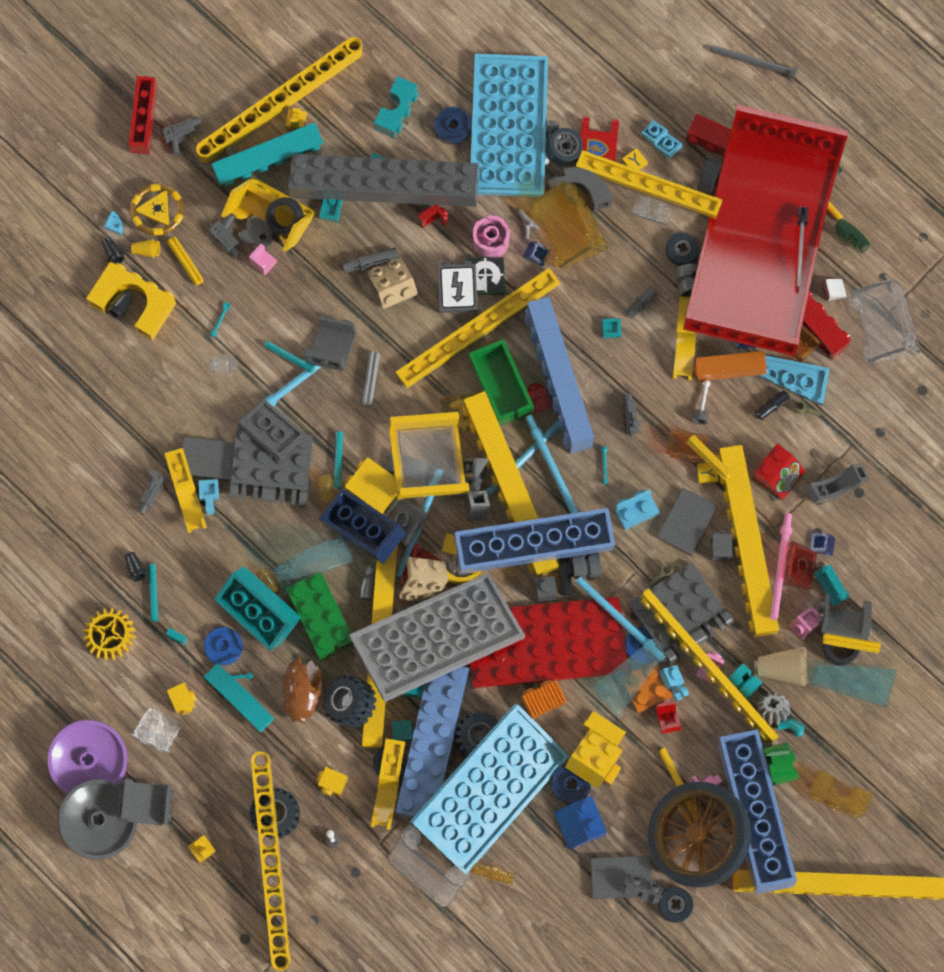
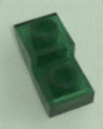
M839 219L835 226L837 235L843 238L845 242L852 239L851 242L854 248L859 249L861 254L867 251L870 246L867 238L852 224Z

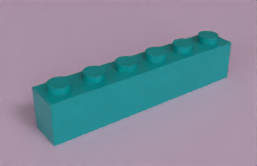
M314 122L211 164L218 184H223L226 187L234 184V179L241 177L244 180L251 177V173L258 170L261 173L269 170L268 166L274 163L276 166L286 163L285 159L292 157V154L303 155V152L310 150V152L321 149L320 145L324 142Z

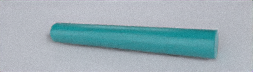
M268 340L265 342L264 347L310 373L314 371L315 366Z
M341 431L335 433L333 488L336 489L341 488L343 432Z
M149 564L150 621L158 622L156 564Z

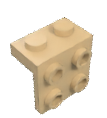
M401 258L393 259L367 271L368 277L377 290L383 309L418 295L414 279Z
M409 557L406 561L409 578L399 594L400 599L423 602L439 595L448 581L445 561Z

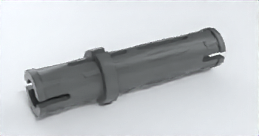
M396 247L363 257L360 255L353 260L341 262L344 274L359 269L362 271L369 266L385 263L393 259H399Z

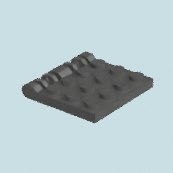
M237 427L229 498L237 499L238 486L242 485L241 499H245L247 493L246 486L254 487L252 498L257 501L258 487H261V501L275 503L276 489H280L279 503H283L285 500V490L292 491L290 502L295 505L296 493L300 491L298 505L306 506L313 435H306V438L279 462L240 427Z
M692 562L649 589L698 645L708 639L703 629L710 637L715 635L714 630L707 623L709 620H712L720 631L724 629V625L727 627L734 622L729 612L724 609ZM640 596L628 603V606L646 629V632L658 649L666 656L667 662L671 664L677 660L676 655L679 658L683 656L682 650L676 644L678 640L676 638L673 639L667 633V628L663 623L660 624L654 618L655 614L651 609H646L642 605Z

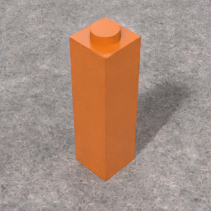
M764 351L699 357L696 358V364H693L694 376L697 375L699 381L767 374L766 356Z

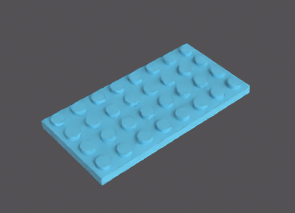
M475 54L471 163H478L479 165L478 195L544 197L548 85L547 56Z
M515 703L410 822L466 875L569 758V755Z

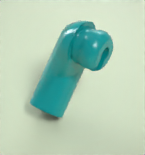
M790 718L786 719L785 722L780 721L779 726L776 724L777 730L791 729L796 737L804 735L805 728L803 724L795 719Z

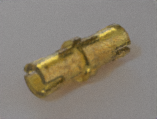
M477 862L474 869V875L489 878L492 882L496 880L511 886L513 884L515 873L498 869V866L490 867Z

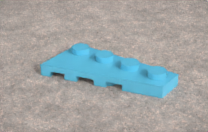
M766 356L767 374L756 376L814 403L823 405L830 368Z

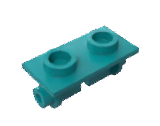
M831 564L821 567L819 571L814 573L825 594H829V600L833 607L850 598Z

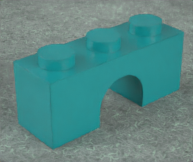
M397 76L390 90V99L396 101L399 106L394 110L381 108L374 122L375 131L395 138L397 133H401L404 126L402 122L404 118L409 117L412 109L410 106L419 97L417 84Z

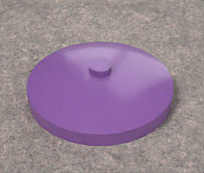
M79 720L65 726L54 737L48 751L50 775L55 784L66 794L77 785L90 780H106L118 785L127 768V750L121 736L111 726L97 720Z

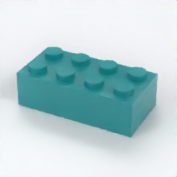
M245 566L231 574L214 599L269 651H272L284 642L301 618Z

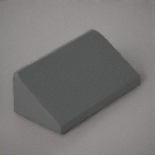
M462 458L464 476L478 477L488 459Z

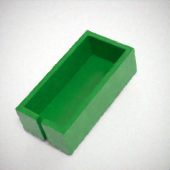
M504 339L469 353V363L482 392L485 391L500 426L514 421V416L519 419L533 413L534 406Z
M321 572L286 588L289 599L296 613L301 617L300 621L319 661L335 655L334 646L336 645L339 652L353 646L349 638L351 632Z

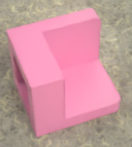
M262 244L249 256L250 264L264 276L277 263V260L265 251V247Z

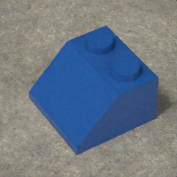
M592 796L574 802L554 813L569 850L606 836V829Z

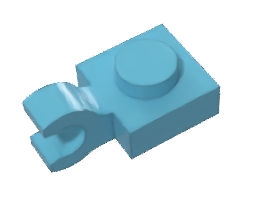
M218 479L199 480L200 501L206 502L207 515L215 514L214 500H219Z
M677 665L659 671L666 689L671 688L676 701L689 695L687 688L682 686L685 682Z

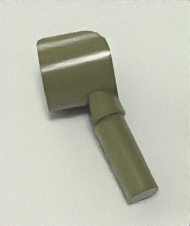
M797 401V405L803 406L802 409L795 408L797 414L801 415L806 412L821 416L820 411L806 407L803 401Z
M669 563L662 566L659 575L651 582L653 586L664 576H669L673 573L674 568L670 572L665 570Z

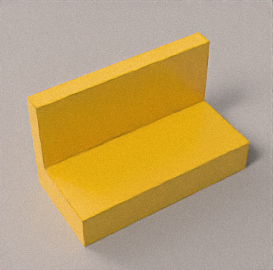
M594 711L582 727L587 732L589 729L593 730L616 746L619 745L626 734L624 730Z

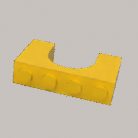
M110 262L87 296L88 305L105 313L108 305L123 290H137L143 293L147 298V306L135 324V329L137 333L153 341L176 305L174 295L167 290L163 292L158 289V286L151 281L147 283L135 272L131 274L126 271L123 265Z

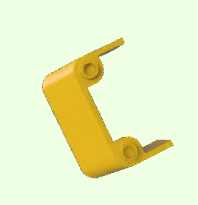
M252 178L231 191L221 216L225 218L232 213L237 219L243 220L250 215H254L264 221L269 204L279 198L291 197L260 180ZM300 202L298 203L302 207L303 218L293 224L290 233L280 234L279 236L284 244V252L297 244L314 216V211ZM280 205L276 208L275 218L278 224L287 227L294 222L295 216L289 206Z

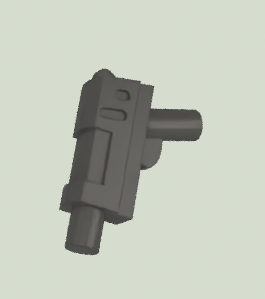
M199 116L193 119L189 117L185 121L163 129L161 135L165 137L167 145L171 143L173 155L180 154L179 144L184 142V137L196 132L194 126L201 124Z
M229 214L222 224L217 221L208 230L209 234L225 248V251L237 259L241 255L237 250V247L240 245L231 235L233 234V228L230 225L235 217Z
M628 393L624 394L625 402L623 403L625 432L633 436L634 433L639 432L638 427L641 423L637 420L635 400H632V394Z
M156 470L150 471L151 481L139 501L141 506L138 512L142 515L146 513L148 508H152L158 493L160 494L165 485V479Z

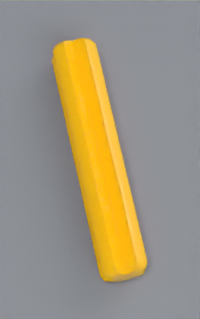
M176 237L167 241L168 245L194 285L198 286L203 283L204 280L178 239Z
M693 435L687 440V444L723 480L730 478L732 472L696 436Z
M824 633L822 639L823 644L872 653H879L881 647L880 642Z

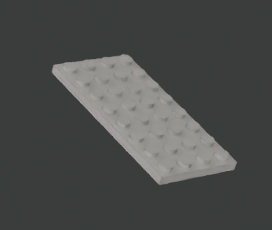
M489 572L349 635L354 648L384 702L520 641L525 637Z

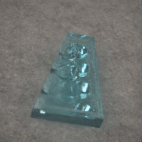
M653 638L593 686L594 690L617 718L666 653Z
M817 664L811 684L886 707L897 669Z

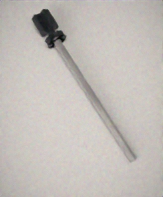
M802 206L798 207L797 225L800 226L797 287H800L804 226L808 225V207Z

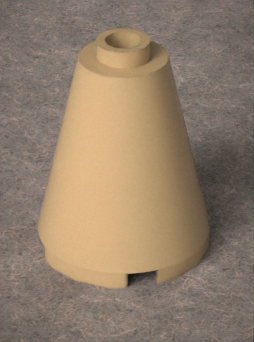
M806 647L760 656L758 661H754V671L758 672L759 677L806 686L807 664L806 659H804L807 658Z

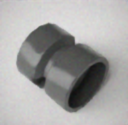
M686 264L675 269L676 280L680 282L678 290L682 297H691L698 268L697 264Z
M599 552L587 554L586 556L571 557L574 579L579 577L585 578L586 575H589L590 578L601 577Z

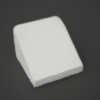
M842 279L825 280L824 287L828 301L847 297Z

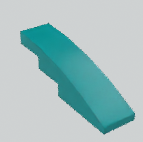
M218 663L204 676L260 733L274 720V717Z

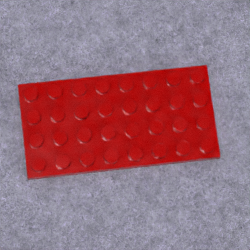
M620 597L604 598L621 614ZM594 599L509 607L525 635L524 639L471 662L473 689L540 683L547 680L560 681L628 674L623 626Z

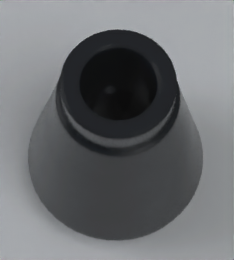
M111 237L102 240L101 243L108 262L121 264L125 260L124 251Z
M123 290L108 305L107 312L112 317L120 319L127 310L132 294Z
M135 552L127 553L124 558L129 578L134 582L145 579L147 577V569Z

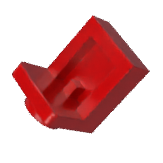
M433 205L420 212L418 221L421 227L424 228L438 218L445 226L448 224V213L443 207L440 208L438 205Z
M538 383L528 385L526 390L534 406L533 414L551 409L545 387Z
M675 701L657 704L656 716L662 734L681 731Z

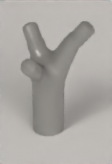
M521 209L517 213L525 227V239H529L530 228L539 229V226L529 219L524 209Z

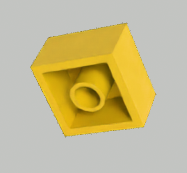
M589 729L571 755L565 768L598 789L623 750Z

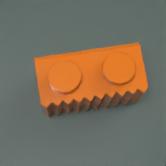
M547 680L540 684V688L536 690L530 688L523 692L521 702L532 719L566 704L567 701L557 680L553 682Z

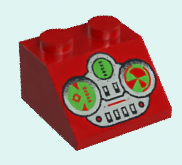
M776 443L756 469L752 479L783 501L804 474L805 469L793 454Z

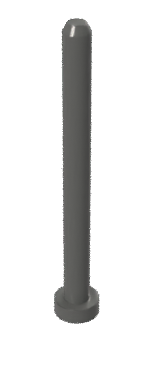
M715 45L711 46L710 49L712 53L790 75V79H794L797 70L795 66H792V68Z

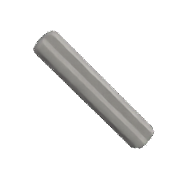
M374 351L369 353L362 405L368 407L372 406L380 357V354Z

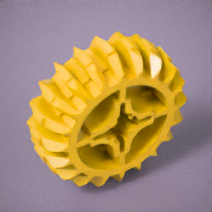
M104 608L102 615L99 611H96V618L93 616L89 617L92 623L85 622L89 629H83V633L87 635L83 637V640L88 642L85 645L86 648H91L90 653L92 655L96 653L98 659L103 655L105 661L108 660L109 655H111L112 660L116 659L115 654L122 658L121 651L124 650L128 653L129 650L126 646L133 647L134 645L129 640L136 639L135 635L130 634L136 631L135 627H130L133 624L132 620H128L129 616L127 614L122 616L121 610L115 614L114 608H111L110 613ZM113 620L107 626L99 625L104 621ZM118 623L124 626V637H121L116 632ZM95 631L102 636L100 646L94 641ZM112 631L114 636L107 638L105 633ZM112 642L120 643L114 648L106 649Z

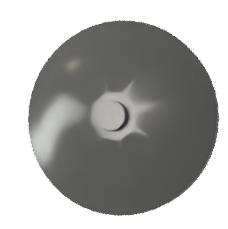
M90 780L77 785L65 796L58 811V829L62 840L72 852L86 859L103 860L119 854L130 844L135 835L137 823L117 821L119 785L106 780Z

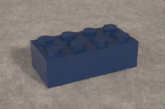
M343 488L319 518L326 528L382 564L385 563L406 535L398 523Z

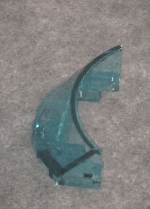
M342 537L332 542L330 540L302 551L286 560V563L276 567L273 571L283 594H286V588L319 572L323 573L354 561L346 541Z

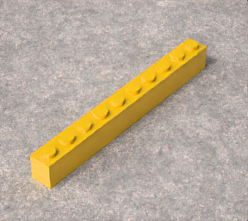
M484 391L464 399V406H461L465 417H469L471 422L469 423V428L472 434H476L478 450L483 451L485 459H488L485 466L487 469L490 468L492 472L490 476L491 481L499 489L498 497L501 504L505 503L507 508L505 514L508 521L515 523L539 519L486 392ZM556 559L527 564L529 572L531 574L534 573L535 578L558 569Z
M742 445L719 448L718 455L715 456L732 472L729 479L723 480L720 476L719 479L725 488L723 500L724 503H728L729 509L726 510L727 519L732 523L730 534H732V539H735L736 544L734 555L735 558L739 559L740 565H737L739 577L742 576L743 579L741 591L743 595H746L747 599L745 611L746 614H750L751 621H748L750 633L753 632L754 638L777 634L779 631L778 621L770 619L773 596Z

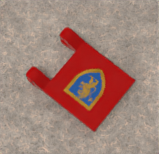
M583 116L580 136L583 142V151L615 162L619 120L612 119L611 132L589 130L590 117Z

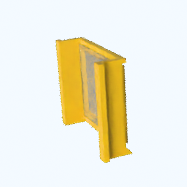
M459 412L390 417L388 430L398 500L413 497L467 494L469 483H465L457 426Z

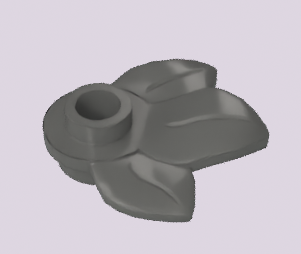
M250 215L247 219L248 229L240 231L238 233L239 237L246 244H256L257 246L262 244L265 248L269 247L273 241L272 234L274 231L268 226L266 219L262 221L258 216ZM262 236L267 237L265 240H260Z

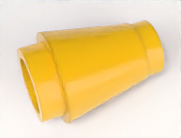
M152 239L132 243V254L155 258V256L160 255V242Z

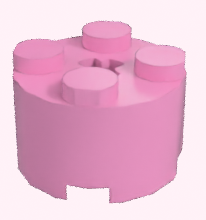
M489 215L480 221L478 220L473 228V246L475 251L484 257H501L509 247L510 229L504 219Z

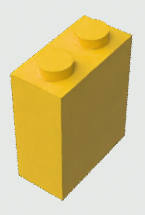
M367 457L365 461L362 460L357 465L356 473L346 479L344 483L346 485L345 490L384 515L397 496L395 476Z

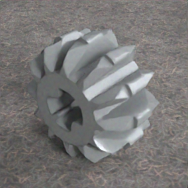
M768 692L767 697L761 696L760 702L757 703V712L766 722H769L770 726L773 722L779 726L780 721L785 722L787 716H789L790 704L788 700H785L784 695L778 697L777 692L774 695Z

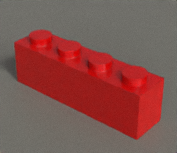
M137 76L129 137L131 153L150 154L158 87L156 77Z
M696 113L687 132L686 139L691 144L700 145L708 152H716L724 158L731 129Z
M809 291L802 328L832 360L849 346L851 342L850 336L846 331L841 330L837 326V321L832 316H828L824 306L819 302L817 303Z

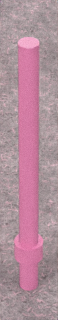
M790 513L784 514L783 526L780 528L781 542L770 614L771 620H778L788 541L792 534V514Z

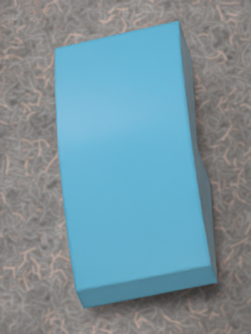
M654 120L641 132L649 143L669 159L682 148V143L669 135L667 129Z

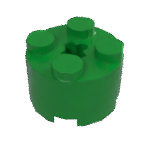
M789 743L763 747L772 786L799 779L797 769L793 766V762H796L793 750L791 751Z

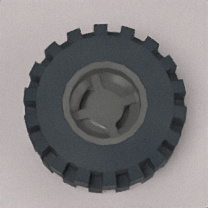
M342 675L340 678H335L334 683L330 682L328 690L326 689L324 692L326 695L323 697V702H325L323 709L326 710L325 715L331 721L350 728L360 727L362 723L366 724L368 717H372V711L376 708L374 703L377 702L376 697H374L376 693L372 686L366 681L350 675Z
M476 711L473 714L472 712L461 719L455 732V743L457 750L461 752L463 757L467 758L500 721L496 719L495 715L492 714L491 716L486 711L484 713Z
M273 787L278 838L280 839L290 835L296 829L300 821V809L297 800L290 792L282 788ZM262 795L259 801L263 806H267L270 803V798L267 795ZM253 799L249 811L250 820L258 831L255 800ZM263 815L261 821L265 826H269L272 823V818L269 815ZM265 835V837L274 839L271 835Z

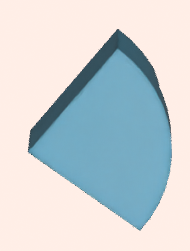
M111 211L104 229L122 236V221L118 214Z

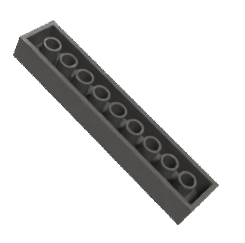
M292 154L288 189L291 198L477 207L480 171L478 163Z

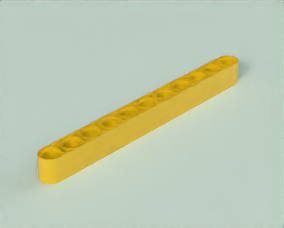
M357 37L347 39L199 142L196 147L199 161L202 163L213 161L225 152V148L236 145L355 62L363 53L361 40ZM353 46L358 47L357 50H351L350 48ZM336 57H343L344 59L341 60V61H338V60H336L335 58H336ZM322 67L329 68L327 71L320 70ZM308 77L314 78L313 81H306L305 79ZM294 87L299 88L296 92L291 91ZM283 98L284 101L277 102L276 99ZM264 108L269 109V111L266 113L261 112V110ZM247 119H254L252 123L246 122ZM233 129L240 130L238 133H231ZM219 139L224 140L222 144L216 143ZM203 150L210 151L208 154H201Z
M398 546L384 564L379 561L376 562L372 624L393 614ZM368 673L367 683L375 691L374 697H376L377 702L374 703L376 708L372 711V717H368V722L364 723L362 747L382 748L386 702L383 701Z
M259 751L253 754L251 767L272 967L277 971H283L289 966L291 957L271 760L268 753ZM258 755H263L266 758V763L263 766L257 765L255 761ZM261 774L268 778V783L265 786L259 785L257 781ZM262 795H267L270 798L269 805L263 806L259 800ZM263 815H269L272 818L271 825L265 826L262 823ZM265 835H271L274 838L273 845L267 846L264 843ZM267 855H273L276 858L275 865L269 866L266 863ZM270 875H275L278 878L277 885L271 886L268 883ZM272 895L280 898L279 905L273 906L270 903ZM278 915L282 918L280 926H275L272 923L273 916ZM279 935L284 938L282 946H277L274 943L275 936ZM276 957H285L286 965L279 966L276 963Z
M737 870L733 874V891L755 892L749 870ZM795 872L797 882L794 887L765 892L944 900V878Z

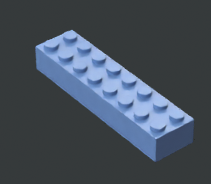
M550 297L528 302L524 319L526 326H530L531 342L536 344L535 354L537 361H541L542 377L547 379L546 389L548 395L552 396L553 412L558 414L557 424L559 430L563 431L564 447L569 449L570 454L592 448L594 435Z
M608 508L454 533L460 574L611 551L615 547Z
M460 667L425 683L397 804V816L413 819L444 784L469 668Z
M758 730L719 737L717 745L729 791L742 803L750 821L751 841L746 860L755 894L794 887L797 879Z

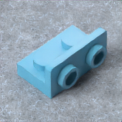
M640 490L634 494L635 497L630 499L623 498L617 502L615 512L624 530L659 514V510L651 497L650 490Z

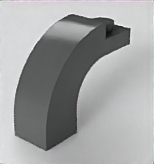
M575 167L565 168L562 177L557 175L548 180L547 188L549 194L575 188L583 191L589 197L593 211L611 207L612 197L607 185L598 175L589 170Z
M860 463L851 465L831 478L810 483L805 488L809 499L818 506L855 490L868 482L870 478Z

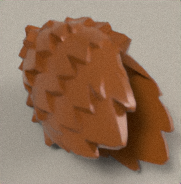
M296 658L293 663H289L287 671L283 676V707L292 722L299 721L305 723L306 719L312 716L318 703L322 677L320 667H316L312 660L306 666V664H302L301 658Z

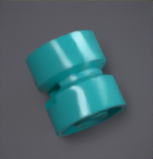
M744 663L728 678L739 689L738 691L746 700L763 684L756 675H751V670Z

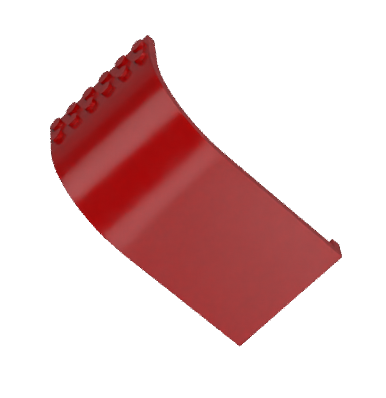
M737 105L715 194L716 198L722 199V204L716 219L709 218L683 330L791 356L796 355L819 241L834 181L847 141L848 130ZM802 206L808 207V225L804 226L800 287H797L800 226L797 225L798 207Z

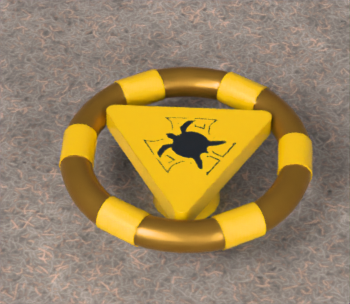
M151 184L143 187L134 195L130 204V216L132 222L142 232L154 236L164 235L177 228L184 217V203L182 197L172 187L164 184ZM163 191L159 195L155 196L154 198H152L151 200L137 208L141 198L145 194L149 192ZM167 193L175 200L178 208L171 224H169ZM137 213L166 227L149 228L142 223Z

